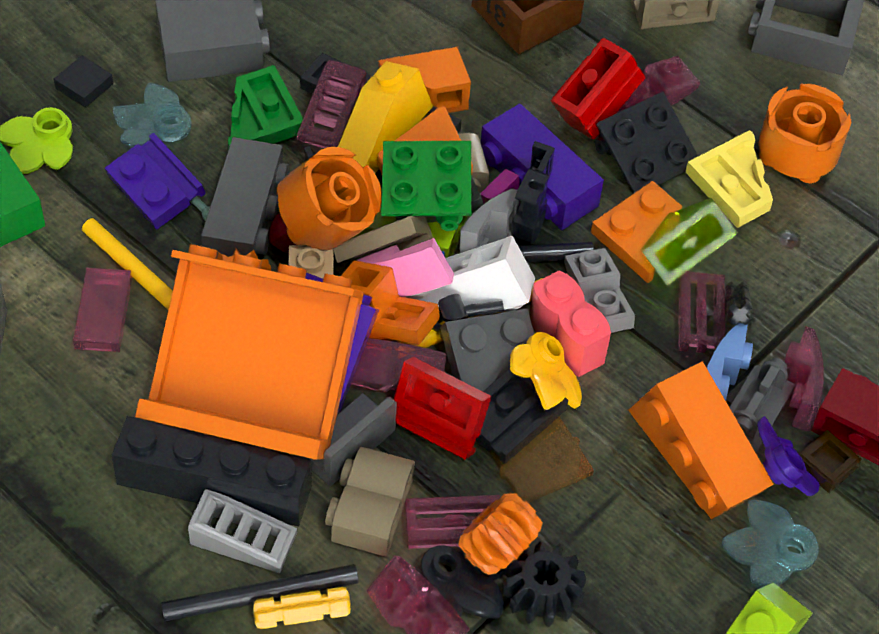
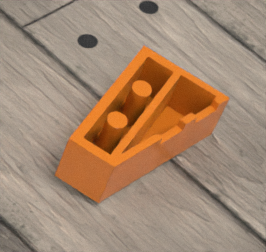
M703 361L656 384L628 410L691 492L698 506L708 514L711 520L774 485Z

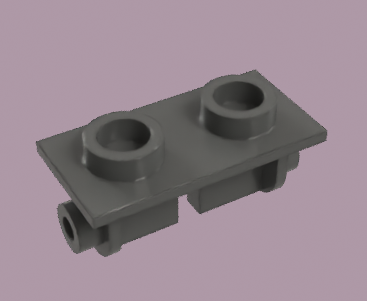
M773 358L771 361L765 362L762 367L755 365L729 407L756 452H758L763 443L758 432L757 424L759 419L765 416L771 426H773L796 385L787 380V364L779 358Z

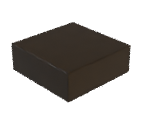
M829 430L823 432L799 453L806 466V471L828 493L852 474L862 461V458Z

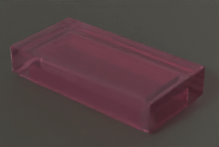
M86 269L73 338L75 349L120 352L132 283L131 270Z

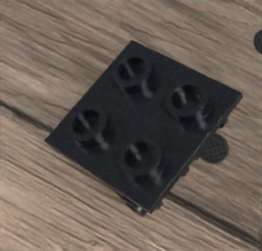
M664 92L658 93L596 123L600 132L599 138L594 142L597 152L601 155L606 153L613 156L633 194L651 181L660 185L686 172L688 161L698 157Z

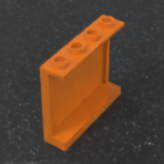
M190 244L188 253L172 250L171 257L180 259L149 399H139L135 417L315 460L324 459V452L331 444L364 292L351 289L352 279L324 273L323 282L305 279L306 269L279 264L278 271L273 272L260 269L262 260L234 254L233 262L216 259L218 250Z

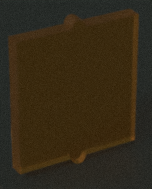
M560 416L505 465L499 461L500 457L494 451H490V454L500 468L499 477L506 479L513 492L524 501L527 500L528 503L588 478L594 473L592 466L579 448V438L572 437Z

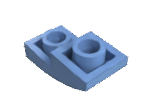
M743 323L735 325L721 340L707 367L725 401L729 384L735 385L740 368L748 370L751 360L753 343L745 342L747 325Z

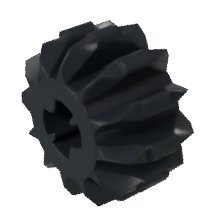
M539 541L535 545L534 553L527 549L524 550L516 561L513 560L505 568L504 575L506 580L503 582V594L505 597L511 598L510 609L512 613L527 611L525 620L528 625L535 621L536 616L543 617V621L548 628L554 624L555 615L568 621L572 617L573 607L582 605L585 595L582 589L586 582L585 571L577 570L579 563L577 555L562 557L563 549L561 544L554 547L553 551H546L542 542Z

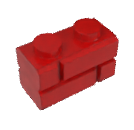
M605 38L599 41L591 51L592 53L583 60L550 100L569 126L593 140L600 133L596 123L616 114L646 78L642 70L637 66L638 64L632 54Z

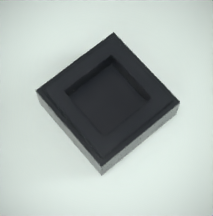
M80 56L54 78V84L57 90L86 108L113 85V76L89 59Z

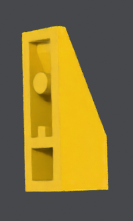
M386 61L361 89L338 147L355 153L356 156L353 159L362 167L368 164L375 174L379 170L377 154L383 150V141H395L419 123L433 107L419 69Z

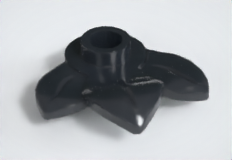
M438 545L426 551L419 566L421 579L428 588L426 603L431 614L442 625L452 629L462 617L463 611L483 618L498 619L503 613V598L495 581L504 575L505 568L496 574L488 575L477 568V566L474 567L465 557L463 550L458 552L452 547ZM438 562L447 565L452 572L443 571Z

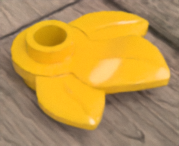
M536 332L528 338L526 344L517 345L512 350L510 355L511 372L524 378H531L545 410L556 406L564 398L568 399V405L576 409L580 406L582 400L580 384L574 372L565 363L563 347L555 337L545 332Z

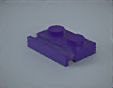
M153 132L149 135V141L142 146L138 143L106 166L105 170L109 178L157 230L190 206L189 201L197 195L202 197L206 193L203 185Z

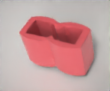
M560 270L533 284L529 311L531 324L535 332H545L555 337L561 343L564 350L565 363L577 377L603 365L611 336L610 326L605 316L596 307L585 302L583 291L578 283Z

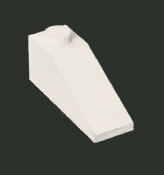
M509 236L447 257L446 260L454 272L451 284L427 292L406 296V298L438 304V301L446 296L460 294L464 306L503 301L504 310L508 312L517 310L529 302L535 276L514 237Z

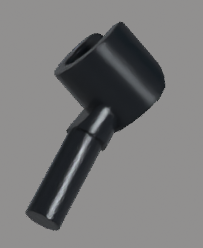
M460 294L449 295L438 301L439 310L445 322L466 319L475 315L504 312L503 301L464 306Z

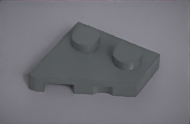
M527 308L448 321L440 327L453 377L481 391L487 389L510 369L512 350L517 345L526 344L528 338L534 334Z

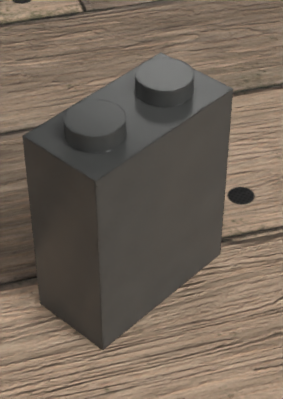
M155 0L157 24L168 82L253 72L264 68L263 54L270 53V43L267 29H260L259 24H264L261 0Z

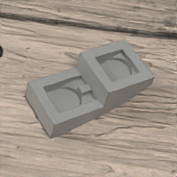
M510 189L497 195L472 214L461 229L460 253L512 236V224L519 208V200L515 199L517 190Z

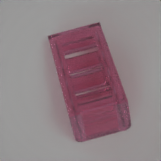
M333 60L327 61L297 133L298 141L321 148L338 147L361 89L366 84V72L363 69ZM329 95L345 99V101L329 97ZM326 110L332 113L339 114V117L321 111ZM318 123L332 127L334 130L330 132L314 127V125Z

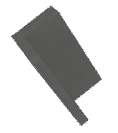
M362 393L337 415L330 447L324 452V459H311L312 472L331 487L341 478L346 459L354 460L360 446L373 450L395 431L397 402L389 396L377 405Z

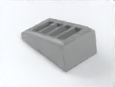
M205 489L189 523L188 534L190 545L280 573L297 535V528L223 494ZM213 517L219 518L215 528L210 527ZM231 523L238 524L233 537L227 534ZM250 529L258 531L252 545L245 543ZM272 535L277 538L269 554L263 551V547L268 536Z

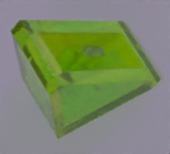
M709 198L667 214L641 251L668 285L735 236L737 231L715 201Z

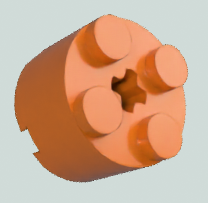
M801 84L799 89L787 91L788 87L777 91L769 102L759 137V158L764 165L772 167L782 174L799 178L805 183H815L820 180L821 176L830 172L838 163L851 125L850 113L847 116L843 109L844 102L827 88L814 84Z
M341 147L321 149L290 172L278 184L279 211L287 226V234L296 245H307L319 250H331L352 239L374 222L376 214L381 210V186L377 176L368 164L362 167L353 159L356 156L355 153Z

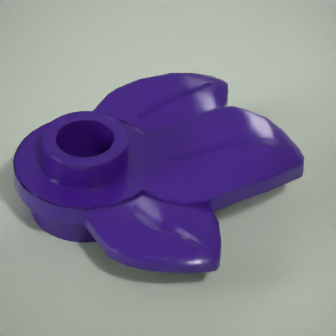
M765 416L759 419L757 424L758 432L766 448V460L763 462V466L770 479L777 485L783 483L789 488L796 487L807 496L815 495L819 491L820 484L806 471V466L801 456L793 448V443L790 440L778 437Z

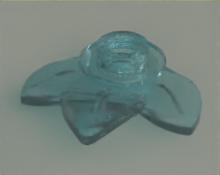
M148 83L146 86L144 104L115 106L112 109L117 124L125 130L120 137V141L131 147L138 143L142 146L150 140L149 135L153 132L161 141H179L185 138L192 128L191 117L179 105L178 95L172 90L154 83Z
M750 500L748 502L747 511L751 527L735 531L725 536L722 540V545L726 552L735 561L751 566V583L761 586H767L773 582L776 585L786 582L793 571H803L810 568L815 563L819 554L818 542L809 528L800 524H794L791 515L786 509L761 500ZM786 547H796L800 550L801 553L798 554L791 552Z

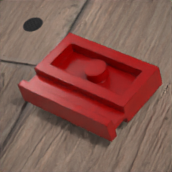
M412 357L404 361L394 400L397 402L396 424L466 460L475 453L476 448L474 444L476 438L480 436L492 396Z

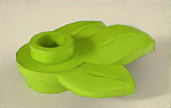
M44 108L39 110L33 118L18 116L0 126V142L12 147L10 156L22 174L32 173L38 170L44 163L52 169L59 170L72 157L73 146L69 140L72 135V124L70 119L60 109Z

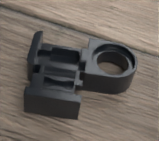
M537 141L532 146L530 168L515 196V199L522 202L512 224V236L530 244L536 241L545 219L547 183L552 173L555 153L554 147Z

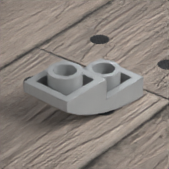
M606 248L565 256L564 263L567 274L582 289L585 302L596 307L605 316L611 333L634 328L635 314L620 289V273Z

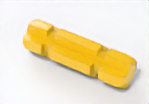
M345 587L327 589V594L322 595L320 590L280 596L281 601L274 602L273 597L257 599L253 603L254 620L259 629L277 627L276 622L283 621L284 625L323 620L324 614H330V618L349 615L351 610L349 593Z

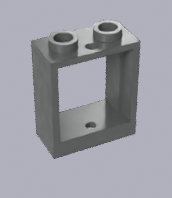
M757 0L756 8L763 10L762 13L754 11L748 30L749 35L755 36L751 52L843 76L854 43L864 0ZM774 6L841 22L837 37L772 21L770 19Z

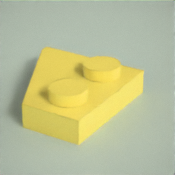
M750 130L688 161L685 172L737 228L769 212L773 202L769 185L763 178L765 171L762 160H757L754 150L755 136Z

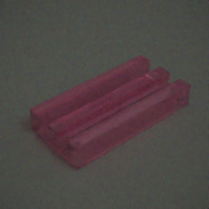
M681 271L679 279V351H688L689 347H696V352L705 353L707 348L714 349L715 351L721 340L725 337V275ZM691 283H696V335L690 334ZM706 284L714 285V336H707Z
M500 495L405 499L408 549L432 548L438 545L459 547L458 544L463 531L473 522V519L478 517L450 514L439 518H417L416 515L482 512L496 499H500Z

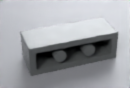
M236 137L232 138L202 231V247L218 250L217 255L219 252L227 257L232 256L235 248L244 256L253 250L258 257L259 254L266 255L270 242V229H267L268 223L273 221L279 212L277 186L289 174V164L283 163V145Z

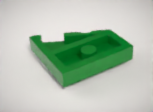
M275 65L236 77L235 103L232 106L231 135L228 137V149L233 137L274 144L306 133L305 121Z

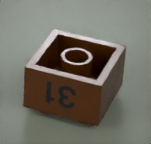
M472 0V7L518 54L581 23L584 0Z

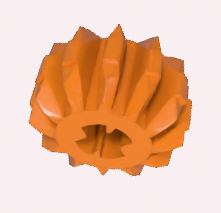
M516 493L504 494L472 520L473 522L460 536L458 545L474 567L477 566V568L488 575L496 574L501 569L506 568L514 559H518L519 555L529 548L530 543L538 537L543 522L535 514L536 510L527 500L524 501Z

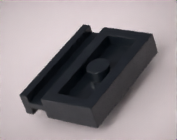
M509 369L483 391L492 397L480 436L476 438V441L489 452L491 450L500 457L499 461L505 465L567 410L568 399L564 398L556 406L545 410L531 378L515 375Z

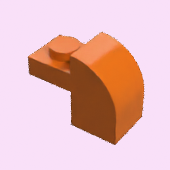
M354 260L340 276L352 279L351 289L362 291L365 295L372 297L369 306L379 309L367 341V345L384 351L392 340L420 345L440 319L438 304L399 296L392 267Z

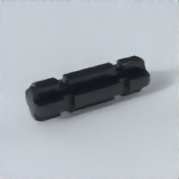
M732 281L727 283L725 286L727 320L732 325L738 321L747 325L752 320L750 315L752 305L749 287L743 281L737 286Z

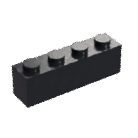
M131 416L126 417L111 455L117 485L194 503H199L205 489L230 497L286 524L298 527L312 488L311 458Z

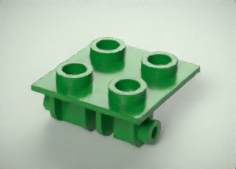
M383 141L381 216H436V221L440 224L441 229L445 231L456 230L458 224L462 222L463 216H471V141Z

